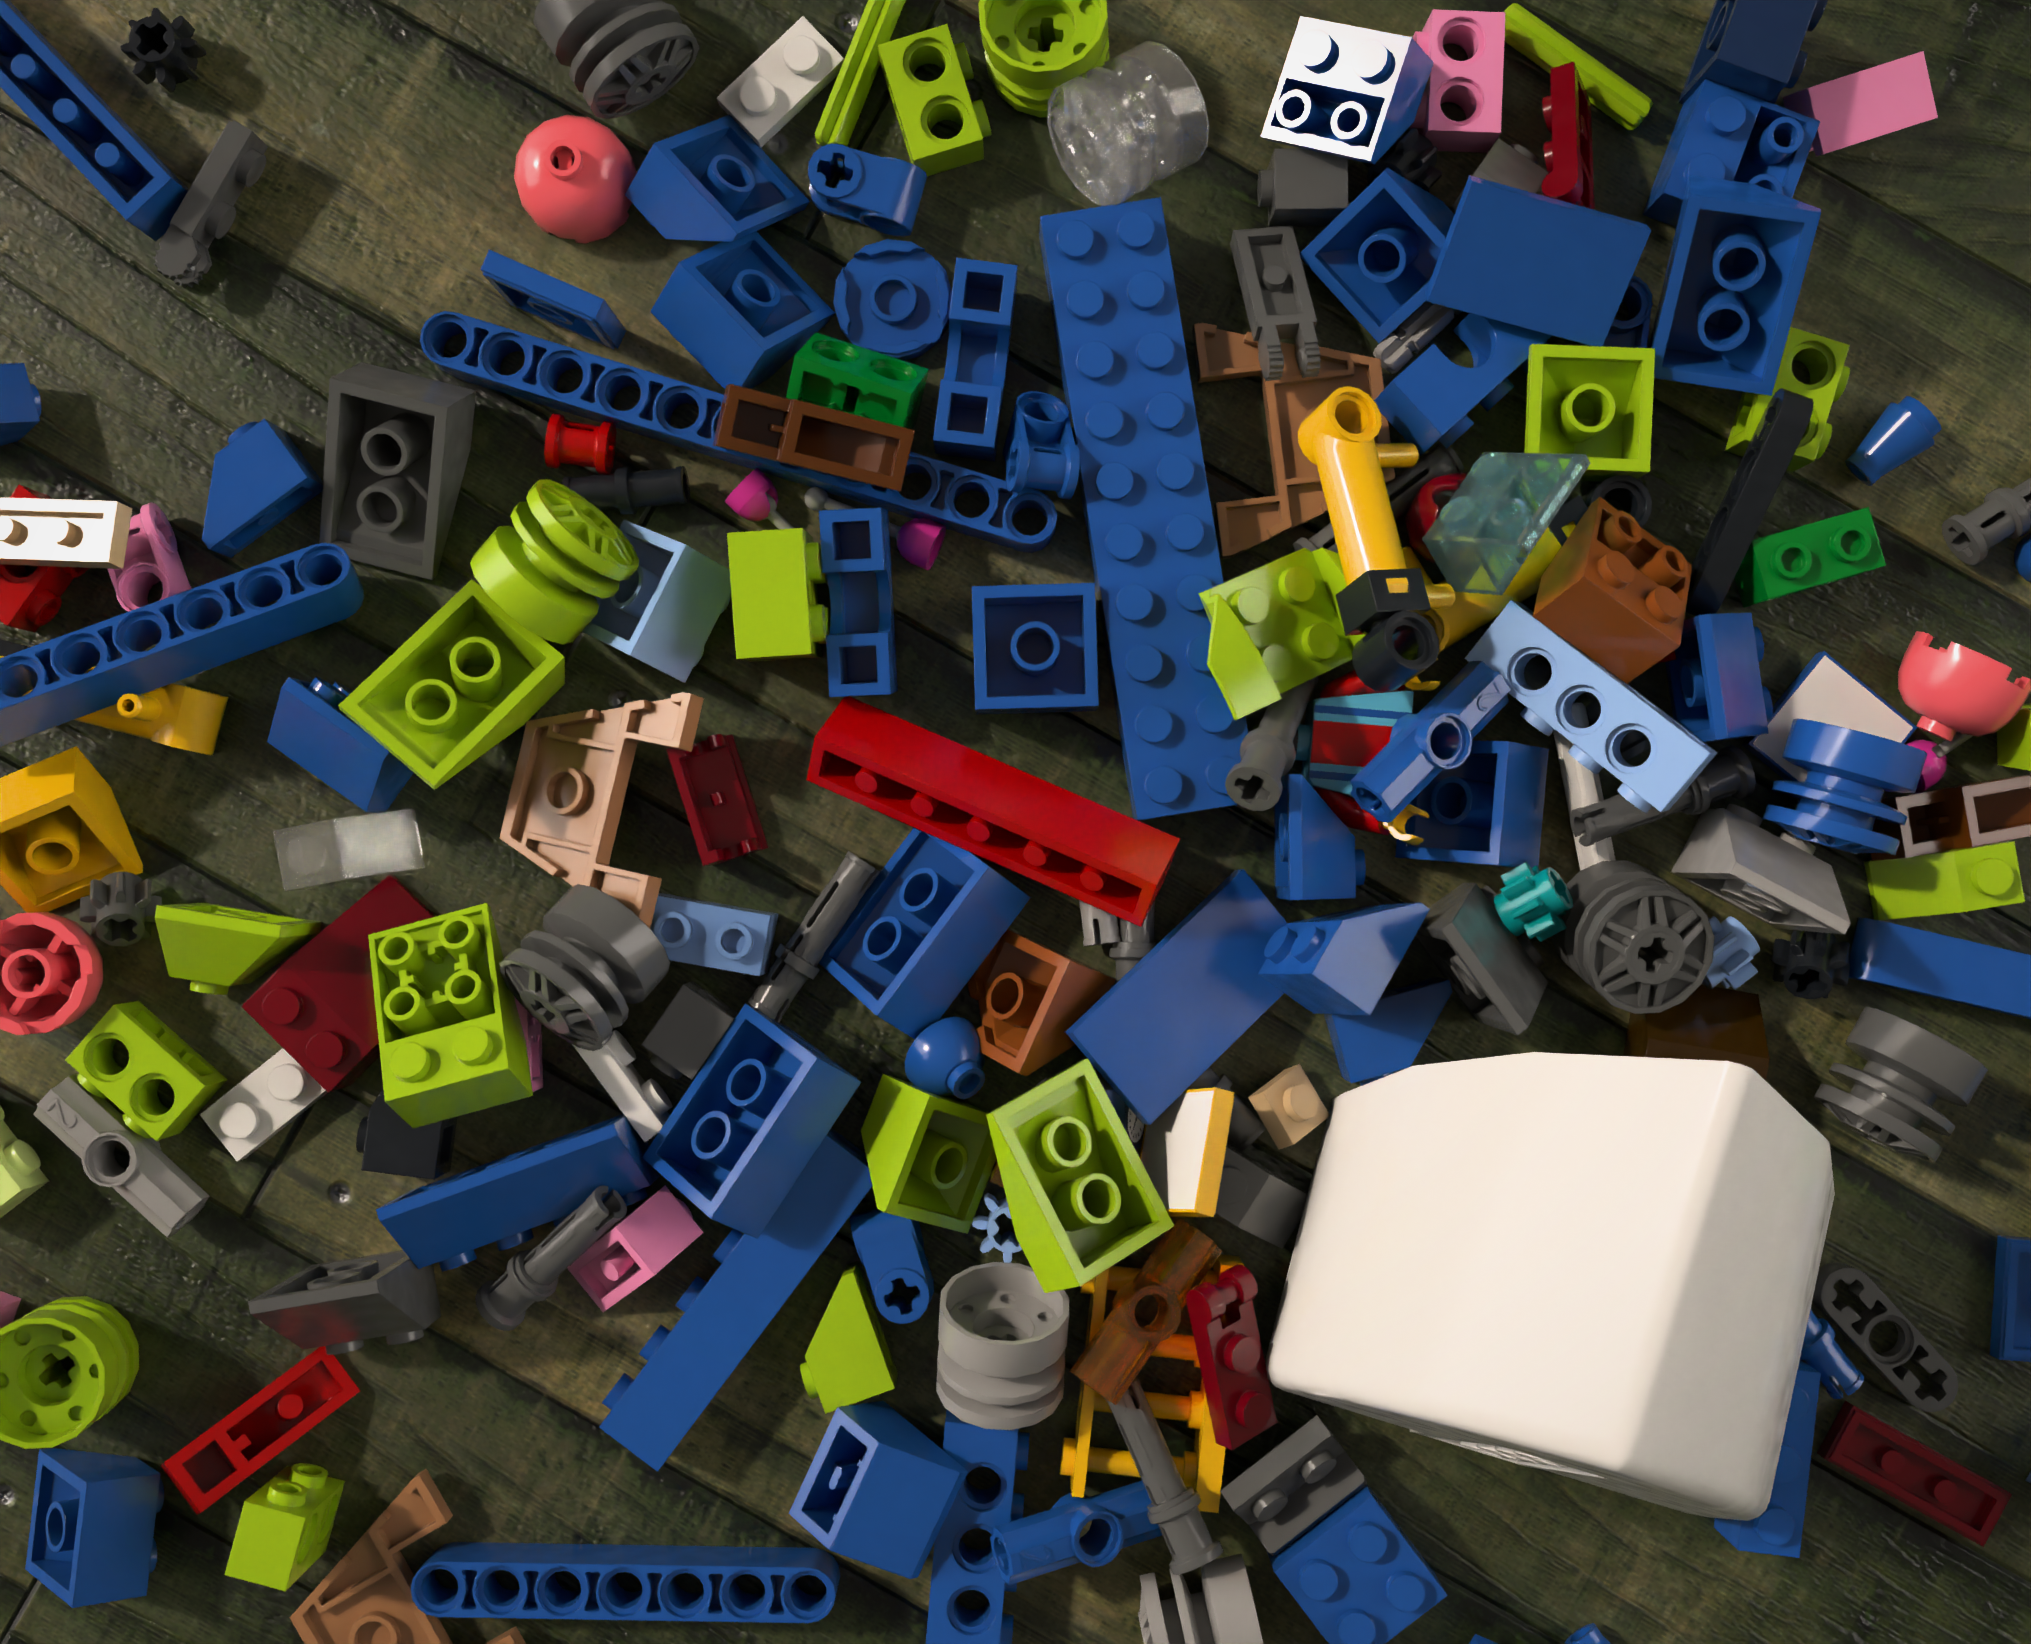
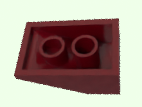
M389 874L284 962L241 1007L328 1093L351 1086L380 1057L368 935L436 916L393 874Z

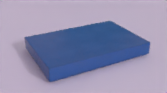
M1469 175L1425 292V297L1428 302L1590 346H1603L1651 230L1647 224Z

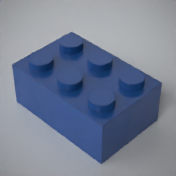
M745 1003L642 1158L710 1219L758 1239L857 1090L861 1081L792 1029L769 1018Z

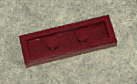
M1847 1401L1842 1405L1817 1451V1454L1827 1461L1982 1547L1985 1546L2012 1496V1493Z

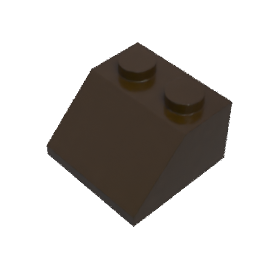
M1700 985L1685 1001L1660 1013L1634 1014L1630 1012L1623 1056L1729 1061L1754 1069L1766 1081L1770 1057L1759 995L1719 987L1709 989L1704 985Z

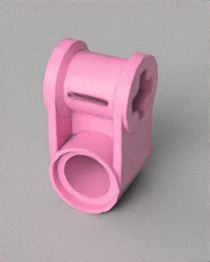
M155 503L143 505L140 513L131 517L124 568H107L117 600L122 608L128 612L148 605L147 597L149 590L160 581L163 586L160 600L192 589L177 551L175 534L167 517Z

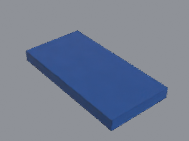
M1244 869L1233 871L1066 1031V1034L1142 1124L1151 1125L1284 994L1259 976L1258 972L1267 959L1264 956V950L1268 941L1278 929L1286 926L1287 922Z

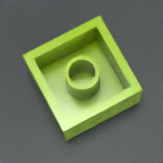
M803 528L727 533L736 659L756 662L822 657L821 644H826V635L830 633L831 622L829 608L824 607L823 604L818 605L817 584L827 583V576L825 573H822V557L819 542H814V538Z

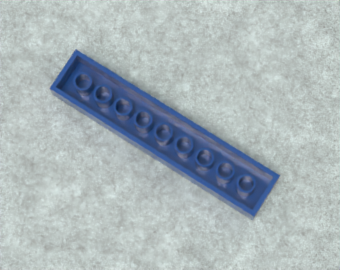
M1161 197L1040 216L1039 239L1066 406L1069 410V419L1075 445H1078L1080 453L1078 481L1133 819L1142 821L1236 806L1238 804L1227 794L1225 782L1231 768L1241 762L1240 746L1243 738L1248 734L1245 716L1234 720L1228 704L1207 666L1211 623L1198 593L1224 582Z

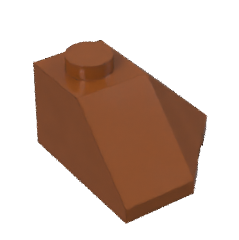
M1007 929L968 981L970 997L978 1000L982 1026L976 1029L979 1037L980 1052L1018 1074L1030 1075L1076 1045L1066 1034V1031L1113 987L1116 979Z

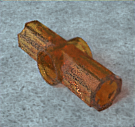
M1180 1218L1175 1219L1173 1222L1174 1227L1166 1232L1134 1280L1126 1283L1117 1291L1113 1300V1310L1069 1371L1115 1406L1160 1341L1168 1339L1177 1331L1181 1321V1311L1187 1303V1292L1200 1285L1223 1251L1208 1236ZM1152 1294L1158 1304L1157 1316L1151 1324L1140 1327L1135 1318L1136 1305L1144 1296Z

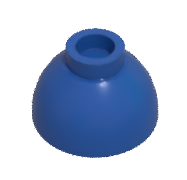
M950 1017L931 1024L915 1038L905 1058V1073L909 1081L916 1087L942 1097L956 1096L960 1099L969 1098L981 1089L985 1081V1074L983 1072L985 1054L980 1052L979 1037L975 1026L965 1018Z

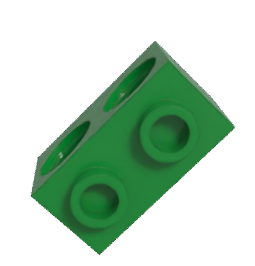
M815 332L794 355L786 398L913 429L917 422L929 369Z
M1869 507L1752 540L1735 576L1743 608L1854 577L1886 566Z

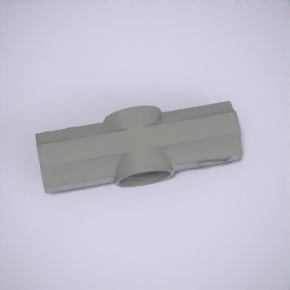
M78 1074L68 1076L57 1086L50 1089L37 1103L38 1107L33 1115L82 1159L84 1172L91 1181L99 1186L113 1187L167 1238L176 1234L205 1206L210 1196L161 1151L159 1140L155 1141L153 1138H144L132 1131L123 1121V1115L104 1098L93 1095L79 1083L77 1079ZM117 1142L125 1145L129 1151L130 1162L127 1169L120 1166L115 1159L114 1149Z

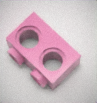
M1433 9L1422 32L1415 31L1413 39L1431 58L1434 64L1414 123L1409 129H1418V133L1428 138L1433 146L1437 147V151L1488 153L1501 134L1506 12ZM1457 44L1466 51L1468 60L1456 61L1451 59L1445 53L1443 45ZM1451 102L1459 105L1465 112L1466 120L1453 121L1447 118L1442 112L1440 104Z

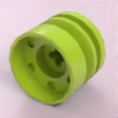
M979 0L980 31L985 49L988 76L998 95L1014 109L1040 118L1063 116L1086 105L1103 86L1110 65L1107 0ZM1045 44H1051L1050 51L1043 52Z
M539 479L528 491L527 501L519 502L514 507L510 516L514 527H497L473 555L470 565L476 580L486 594L507 615L527 630L545 640L563 645L573 642L597 615L599 604L596 597L603 599L613 597L619 590L620 581L629 579L638 569L639 558L634 547L622 531L597 507L563 484L550 479Z
M88 1296L61 1297L38 1307L22 1318L0 1329V1440L24 1449L53 1448L77 1437L95 1421L109 1413L130 1392L139 1370V1343L129 1321L110 1304ZM67 1356L75 1364L69 1371H66L61 1364V1361Z

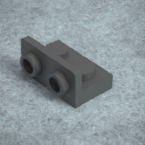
M1316 1415L1220 1490L1233 1511L1251 1527L1267 1552L1272 1556H1277L1367 1485V1479L1335 1436Z

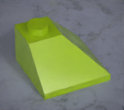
M1531 344L1528 355L1524 469L1569 481L1602 482L1615 475H1629L1638 479L1649 473L1655 348Z
M209 903L157 905L155 912L156 926L169 977L191 980L189 990L215 995H227L229 986L248 984L255 981L320 933L322 923L320 921Z
M883 1074L861 1129L877 1209L888 1214L968 1234L996 1161V1154L986 1117L990 1112L951 1097L933 1094L916 1087L913 1083Z

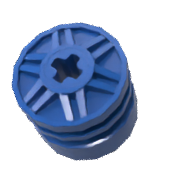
M1793 719L1782 758L1807 770L1805 782L1774 781L1772 790L1798 798L1797 808L1792 810L1767 804L1763 819L1777 824L1794 835L1795 838L1852 854L1886 853L1896 855L1900 840L1873 832V825L1875 819L1905 825L1908 816L1881 803L1884 791L1915 793L1927 753L1918 748L1872 734L1812 720Z

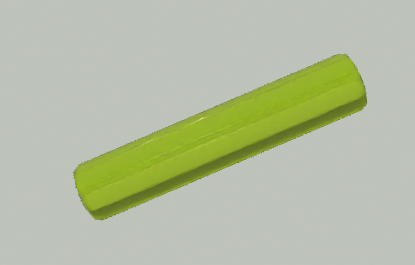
M868 0L815 131L816 143L820 146L833 143L843 144L847 147L880 66L878 45L890 41L906 0Z
M1512 3L1506 8L1504 12H1506L1505 42L1549 74L1551 68L1575 62L1591 104L1627 130H1634L1641 124L1653 105L1651 98L1518 3Z

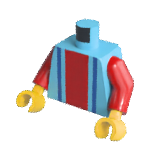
M1354 669L1325 684L1320 693V698L1314 699L1307 704L1305 725L1299 724L1293 739L1296 751L1295 760L1302 761L1301 775L1346 827L1381 835L1391 833L1394 838L1411 845H1419L1423 842L1424 839L1418 836L1406 834L1405 824L1414 815L1429 818V814L1426 811L1408 804L1392 822H1380L1369 812L1360 808L1350 793L1352 791L1350 781L1390 742L1392 727L1396 721L1405 714L1412 713L1414 692L1402 690L1408 687L1412 690L1432 691L1437 689L1440 681L1421 683L1418 676H1415L1396 690L1380 692L1366 686L1357 676Z

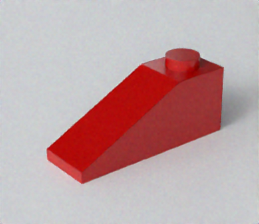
M321 1346L166 1460L161 1467L195 1513L200 1514L358 1394L360 1390L336 1357L328 1355L326 1347Z

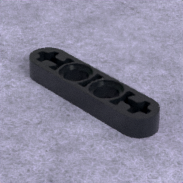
M1782 388L1770 400L1693 561L1685 612L1698 616L1716 614L1806 431L1813 411V399Z

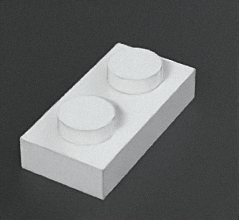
M802 16L717 97L718 103L754 142L762 148L838 75L844 58Z
M613 1030L608 1042L601 1049L595 1051L573 1045L642 1140L646 1142L659 1133L670 1116L667 1111L672 1108V1103L655 1080L650 1078L645 1082L631 1062L636 1059V1054L622 1034L617 1030Z
M282 1048L203 1111L200 1116L238 1162L246 1159L328 1092Z

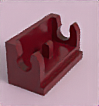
M723 734L708 736L707 740L693 744L692 752L673 748L666 749L703 866H714L769 848L733 734L727 736Z

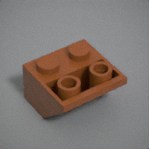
M1599 497L1591 503L1541 576L1533 617L1628 684L1680 647L1692 564L1685 559L1679 550L1663 544L1640 527L1635 518L1630 514L1617 510Z

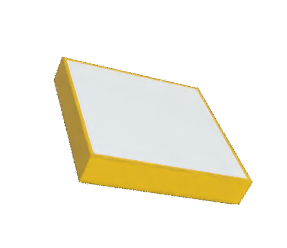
M1217 1087L1185 1090L1151 1125L1145 1124L1140 1160L1170 1217H1214L1235 1097L1234 1092Z

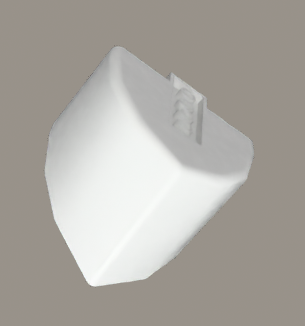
M1530 1052L1411 1066L1347 1091L1332 1099L1329 1109L1330 1116L1325 1124L1265 1359L1268 1379L1274 1386L1286 1392L1408 1428L1410 1432L1521 1466L1553 1472L1684 1513L1710 1518L1748 1521L1758 1518L1766 1511L1773 1489L1835 1195L1830 1142L1754 1069L1729 1061Z

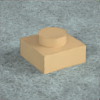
M1300 1064L1284 1069L1248 1097L1279 1150L1296 1144L1330 1116Z

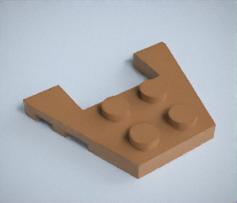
M1207 323L1194 324L1192 333L1199 383L1252 376L1261 377L1275 496L1218 502L1214 505L1220 560L1230 559L1328 512L1318 468L1308 460L1299 446V427L1338 388L1345 386L1359 388L1375 400L1384 390L1380 359L1319 347L1321 368L1319 369L1318 376L1302 378L1295 358V345L1280 342L1284 356V369L1281 380L1265 381L1258 360V341H1253L1251 332L1240 334L1216 329V325ZM1381 414L1382 425L1379 434L1374 437L1375 443H1391L1388 420ZM1382 468L1385 484L1395 479L1394 468Z
M682 692L671 694V698L652 702L638 700L627 702L624 704V707L603 711L590 709L527 721L499 839L552 876L560 877L572 886L577 884L591 886L614 897L651 928L662 878L610 867V858L638 742L692 752L704 698Z
M427 1469L419 1472L364 1535L290 1616L304 1644H453L439 1618L426 1615L417 1608L412 1600L411 1584L414 1574L400 1551L446 1524L453 1516ZM515 1626L485 1644L526 1643Z

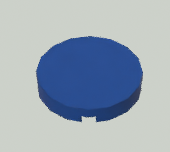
M886 239L865 245L854 254V258L847 263L845 269L844 267L842 268L836 279L833 304L841 331L851 344L906 361L922 356L942 338L949 325L952 290L946 270L938 260L936 261L932 255L926 253L925 249L910 241Z

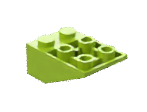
M488 903L368 935L384 1100L389 1107L412 1128H417L533 1096L526 1040L514 995L507 988L500 974V962L504 957Z

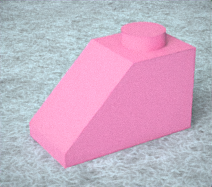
M665 1185L601 1236L567 1269L600 1310L605 1312L655 1276L704 1232L693 1220L692 1213L687 1205L680 1199L675 1198Z

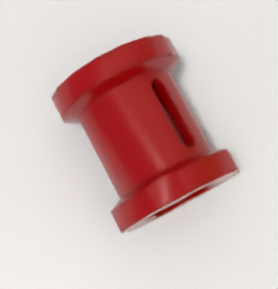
M552 414L545 436L544 456L546 466L559 468L561 463L593 467L596 468L599 474H610L616 449V425L608 421H603L601 426L567 422L564 415Z

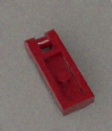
M1571 62L1550 69L1551 95L1542 99L1544 118L1547 128L1552 134V141L1545 142L1543 146L1545 163L1549 174L1542 181L1541 189L1546 197L1595 210L1591 102L1575 62Z
M1236 1264L1222 1272L1218 1278L1219 1282L1215 1284L1204 1282L1188 1291L1186 1296L1215 1441L1217 1444L1234 1450L1277 1423L1252 1301L1258 1292L1257 1283L1252 1273L1240 1264Z

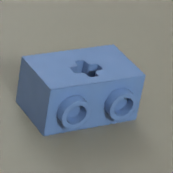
M659 893L650 929L663 945L668 959L671 961L761 976L768 973L778 914Z

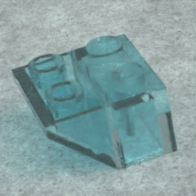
M1482 453L1422 539L1447 583L1453 587L1455 592L1503 595L1591 464L1586 454Z

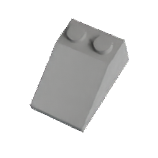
M1728 804L1726 809H1708L1706 812L1701 813L1670 873L1776 929L1833 934L1846 933L1851 922L1833 868L1830 864L1813 856L1816 850L1814 845L1805 840L1795 838L1794 835L1782 832L1780 837L1767 832L1759 827L1763 821L1761 817L1734 804Z

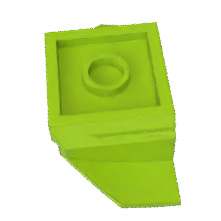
M1303 548L1198 593L1211 623L1207 666L1215 678L1234 720H1238L1282 699L1281 693L1352 660L1355 644L1365 635L1345 636L1336 595L1347 587L1339 553L1325 548H1319L1314 551Z

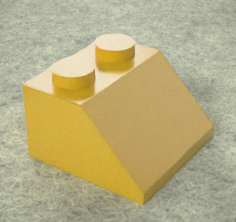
M77 746L0 778V885L26 913L49 912L81 897L90 895V881L93 879L101 880L104 876L114 872H129L135 875L143 873L142 861L111 786Z

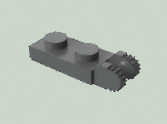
M235 120L232 122L228 121L171 219L170 226L159 243L160 249L155 250L156 256H153L155 259L154 265L158 267L157 271L165 278L174 281L176 285H181L184 288L187 286L193 288V285H199L198 282L203 280L202 275L207 274L212 266L208 251L209 246L214 238L220 239L229 231L236 216V208L233 207L245 186L251 187L258 181L266 165L264 153L268 146L252 130Z
M1293 226L1233 230L1230 247L1253 341H1258V360L1260 368H1262L1263 378L1265 381L1281 380L1284 369V356L1279 339L1295 338V358L1302 378L1317 377L1321 368V354L1315 332L1317 319Z

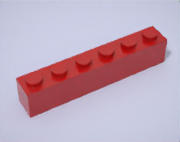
M845 696L814 738L807 781L1142 927L1165 881L1180 841L1175 836L850 696Z

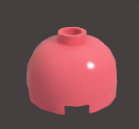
M563 115L544 121L526 136L516 155L514 179L522 206L542 231L549 235L552 233L559 238L574 239L576 243L586 244L608 237L627 221L629 217L627 211L632 202L625 196V193L637 172L630 152L611 129L589 117Z
M1916 631L1904 654L1898 671V689L1904 703L1921 716L1916 727L1943 740L1952 742L1956 732L1979 737L1995 733L2012 721L2031 692L2030 678L2022 676L2021 678H2016L2014 683L2006 680L2012 670L2011 667L1952 641L1948 649L1942 647L1939 650L1929 647L1933 636L1929 633Z
M49 912L17 913L7 919L0 920V1029L15 1035L50 1033L80 1019L96 1002L103 983V958L94 938L77 922Z

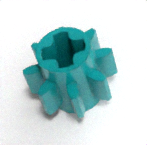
M1525 862L1501 875L1505 887L1500 889L1501 893L1494 897V904L1502 922L1513 935L1520 936L1526 932L1530 939L1536 936L1541 942L1567 928L1561 917L1566 914L1565 911L1573 907V900L1565 882L1553 868L1548 867L1540 871L1537 865L1531 868Z

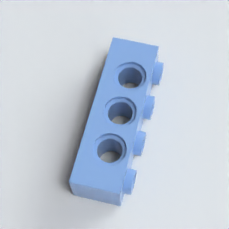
M1510 600L1465 659L1468 662L1483 661L1489 668L1501 673L1511 689L1508 693L1526 706L1520 715L1547 736H1550L1556 730L1574 744L1568 753L1593 773L1598 774L1604 767L1623 783L1617 791L1635 807L1645 813L1652 806L1660 812L1670 810L1717 752L1629 684H1626L1533 617L1534 612L1526 605ZM1542 655L1549 661L1552 674L1549 682L1544 687L1534 690L1525 681L1524 669L1530 659ZM1589 692L1599 700L1601 713L1596 723L1584 728L1573 719L1572 705L1579 695ZM1634 730L1644 733L1651 744V752L1648 759L1639 766L1628 764L1620 753L1622 739L1627 733Z

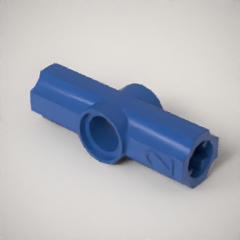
M1470 661L1419 713L1405 714L1399 718L1392 727L1390 742L1350 781L1352 784V791L1350 793L1360 808L1369 812L1380 822H1392L1442 769H1453L1463 764L1470 754L1472 739L1509 702L1507 695L1511 689L1501 673L1492 670L1483 661Z
M1143 1481L1091 1497L1084 1494V1498L1072 1497L1071 1493H1068L1061 1497L1050 1510L995 1526L990 1541L992 1555L998 1566L1001 1578L1008 1585H1012L1079 1562L1091 1567L1104 1566L1117 1556L1120 1549L1162 1536L1158 1524H1151L1147 1516L1149 1512L1147 1507L1152 1502ZM1092 1520L1087 1533L1080 1537L1082 1528Z

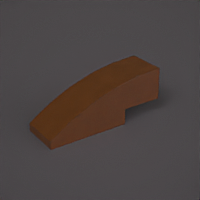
M728 384L725 388L713 446L901 492L915 430L796 399H787Z
M2031 774L1882 798L1881 803L1900 811L1908 817L1905 825L1875 819L1873 832L1900 840L1896 855L1886 853L1870 854L1872 861L1902 859L2031 836Z

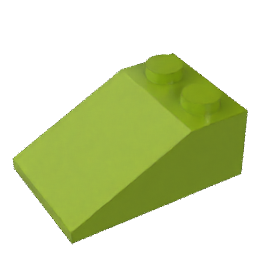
M471 579L338 706L345 715L435 790L522 727L565 685V657L542 637L527 630L507 615L486 594L484 589Z
M1088 1058L986 1115L1015 1235L1044 1293L1082 1286L1174 1227L1159 1194Z

